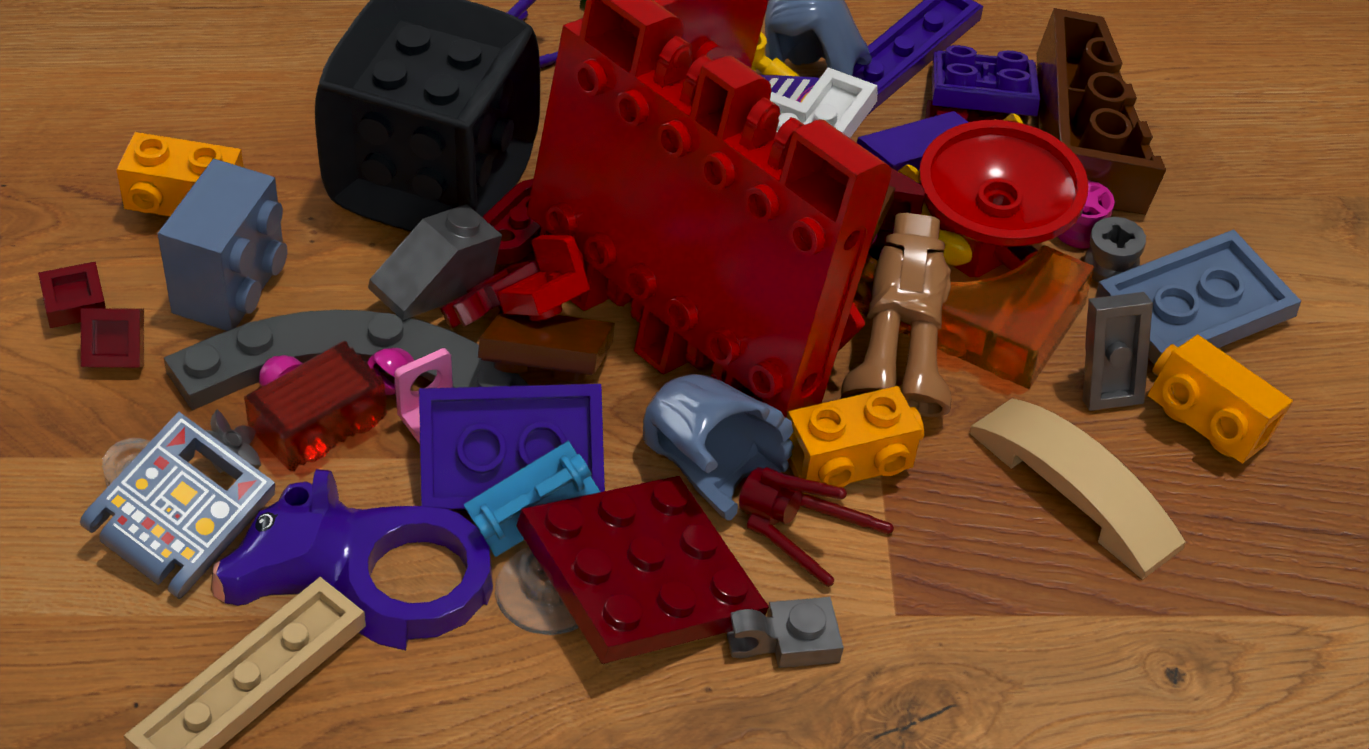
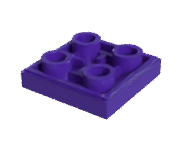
M961 45L949 46L946 48V51H934L932 62V105L1031 116L1038 115L1040 95L1036 62L1029 60L1027 55L1009 50L1000 51L997 56L980 55L973 48Z

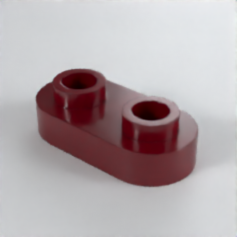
M533 179L518 183L482 217L502 234L496 260L498 265H509L523 260L534 250L532 240L540 236L542 226L527 215Z

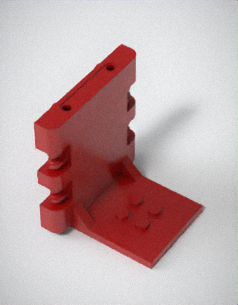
M586 0L583 18L567 23L562 28L527 215L542 226L540 236L571 235L576 240L577 247L584 258V270L590 290L574 297L570 301L583 311H586L608 299L617 306L624 307L633 298L631 306L633 309L630 313L632 318L640 323L634 352L663 375L687 362L695 368L703 370L705 366L713 361L712 378L720 380L742 393L778 409L786 418L788 411L821 404L889 187L892 173L890 166L822 119L804 125L796 118L790 117L776 132L779 124L778 117L781 113L779 106L770 101L771 84L751 69L769 0Z

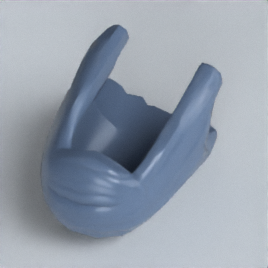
M845 0L768 1L765 13V36L767 38L765 52L766 56L772 61L777 57L783 63H785V59H789L793 64L801 65L803 63L818 62L822 57L826 59L827 68L829 67L851 76L855 63L867 65L872 62L868 46L862 38Z
M696 374L670 380L656 392V395L653 396L646 408L643 419V440L645 444L657 454L673 461L681 469L695 490L726 520H732L737 514L738 504L732 500L736 487L757 467H769L778 472H785L789 468L787 460L792 456L794 448L793 442L789 439L794 432L792 421L784 417L778 409L760 402L720 380Z

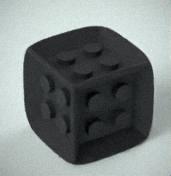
M370 0L329 56L317 88L315 98V130L318 159L323 185L330 199L342 208L359 216L410 232L422 219L465 204L469 205L483 217L517 185L531 156L540 118V56L533 28L508 13L467 0Z

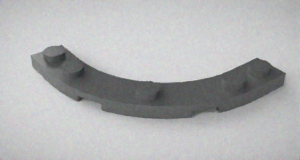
M362 310L308 311L253 321L164 357L167 375L192 411L242 388L258 383L259 371L265 361L274 356L282 355L298 359L309 369H319V362L328 360L353 361L354 368L365 369L369 358L382 349L401 348L407 351L415 361L437 350L446 348L451 354L453 388L529 386L518 373L499 371L494 368V362L483 361L481 358H478L479 345L461 335L412 318L401 320L395 314ZM379 367L380 372L387 373L385 370ZM437 370L426 371L420 374V376L433 382L436 378Z

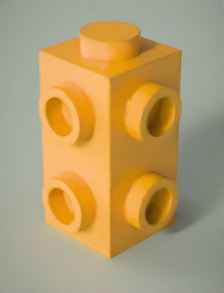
M135 132L116 169L123 207L127 210L171 216L213 158L244 168L242 150Z
M1198 334L1179 347L1171 344L1165 349L1153 367L1152 372L1158 377L1147 395L1161 405L1164 412L1170 418L1189 425L1210 440L1211 445L1218 452L1225 456L1233 457L1242 464L1268 444L1293 403V400Z
M899 386L788 411L787 418L792 421L794 431L789 437L793 442L794 448L792 456L787 461L794 476L838 487H844L852 482L881 475L893 476L905 469L913 468L919 442L924 438V426L921 415L915 407L908 405Z

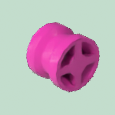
M1088 180L1089 188L1085 208L1080 218L1069 230L1057 236L1067 245L1080 249L1090 247V234L1093 226L1103 218L1111 217L1115 203L1113 194L1107 187Z

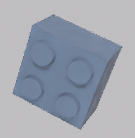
M213 158L157 233L171 313L228 331L236 328L246 313L250 314L255 310L262 289L272 275H278L281 272L287 258V245L283 243L281 230L283 208L281 203H278L275 177Z

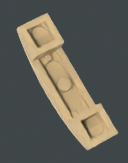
M1011 398L971 426L970 434L1012 469L1024 461L1099 524L1102 529L1098 543L1142 580L1183 550L1185 540L1149 490L1105 447L1069 421L1040 406Z

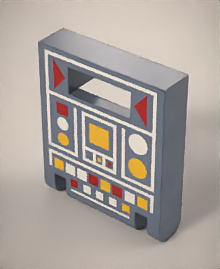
M178 411L88 507L80 519V525L90 533H93L112 515L113 517L104 526L99 535L100 542L157 585L175 568L176 563L181 569L169 583L168 592L180 599L275 495V482ZM195 450L236 479L235 483L227 491L189 463L194 457Z

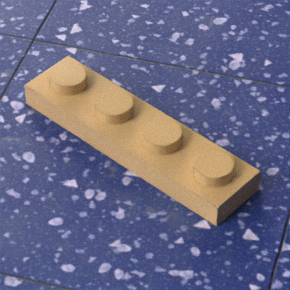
M319 577L124 735L127 749H220L365 628L364 611L323 578Z

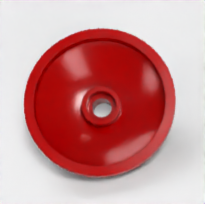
M1007 120L973 121L946 130L936 137L925 150L918 175V182L922 185L925 192L924 201L941 222L969 239L1004 247H1020L1042 243L1054 239L1069 230L1084 211L1089 188L1087 174L1081 161L1067 145L1036 127Z

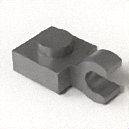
M831 597L769 602L767 617L760 611L752 609L738 610L731 613L730 618L733 631L727 633L731 657L749 658L759 654L775 653L778 668L840 663L844 647Z

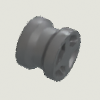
M1108 217L1096 222L1091 230L1090 247L1084 259V268L1087 274L1099 283V281L1140 266V256L1144 252L1146 245V235L1143 229L1135 222L1121 217Z

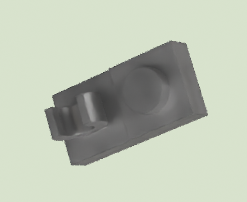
M1145 292L1088 299L1082 401L1089 411L1144 404L1153 302Z

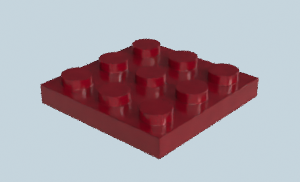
M680 476L521 509L516 527L601 664L733 631L730 618L732 612L752 609L760 611L766 616L769 609L768 604Z

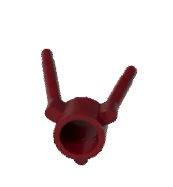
M757 467L747 477L739 497V509L751 515L747 522V529L765 536L805 571L827 587L834 584V577L773 525L779 522L789 524L796 516L800 506L884 534H891L894 531L893 525L889 522L808 495L813 494L822 497L844 499L847 491L842 487L785 475L769 467Z

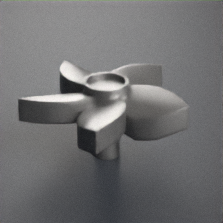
M217 409L211 417L210 425L212 431H205L258 469L261 466L259 456L254 448L249 445L254 439L256 429L242 425L231 430L228 421ZM212 462V464L215 466L219 473L224 472L221 468H219Z

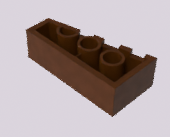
M1054 8L1036 53L1040 95L1039 129L1056 137L1075 153L1086 171L1088 180L1098 182L1109 189L1115 200L1113 209L1146 215L1166 172V168L1161 156H1154L1149 144L1153 136L1147 121H1140L1134 108L1137 97L1132 84H1126L1121 76L1120 69L1123 63L1105 18Z

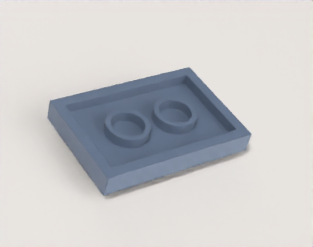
M1234 229L1099 281L1095 296L1098 298L1138 292L1146 293L1153 302L1148 358L1154 365L1160 355L1171 344L1179 347L1198 334L1217 348H1220L1296 317L1301 304V300Z

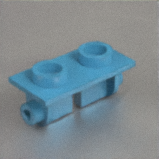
M568 440L463 505L485 538L492 553L497 557L524 540L516 527L521 509L599 493L600 491L590 475L592 473L584 459L575 452Z

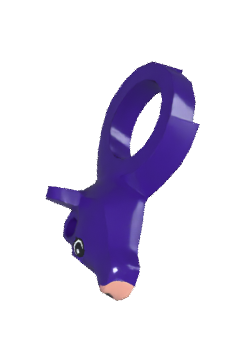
M316 469L314 473L313 484L306 481L289 484L276 503L259 511L240 546L214 564L211 589L215 598L224 603L239 606L249 604L264 596L299 594L321 577L364 611L366 627L359 634L377 644L405 651L408 639L438 637L465 625L483 604H488L493 591L490 547L478 527L462 515L449 509L427 506H390L363 510L348 508L339 501V493L332 471ZM429 542L445 546L460 557L467 569L461 583L448 595L431 602L407 603L390 598L377 589L370 577L377 561L388 551L407 543Z

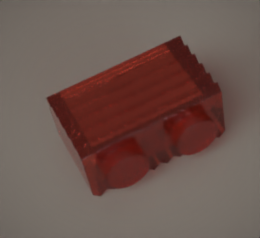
M346 341L338 343L244 396L248 426L254 428L255 435L289 471L294 472L299 465L305 466L307 462L312 463L321 460L332 448H335L338 442L344 443L348 436L354 437L356 433L362 434L370 431L387 414L385 383L381 375L377 376L374 368L370 369L367 361L363 362L360 354L356 355L353 347L350 348Z

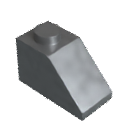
M467 204L424 218L369 279L368 289L401 320L446 305L454 299L467 294V290L493 276L502 234Z

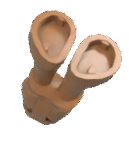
M898 213L895 215L893 234L886 236L885 246L879 255L874 272L872 296L867 318L872 319L868 350L864 362L845 376L841 388V399L896 386L897 346L900 321L911 325L907 363L900 389L908 405L915 407L921 416L938 417L950 412L951 391L938 373L937 338L938 330L942 328V305L946 302L951 289V269L947 265L943 254L945 244L938 240L940 220L938 218L912 213Z

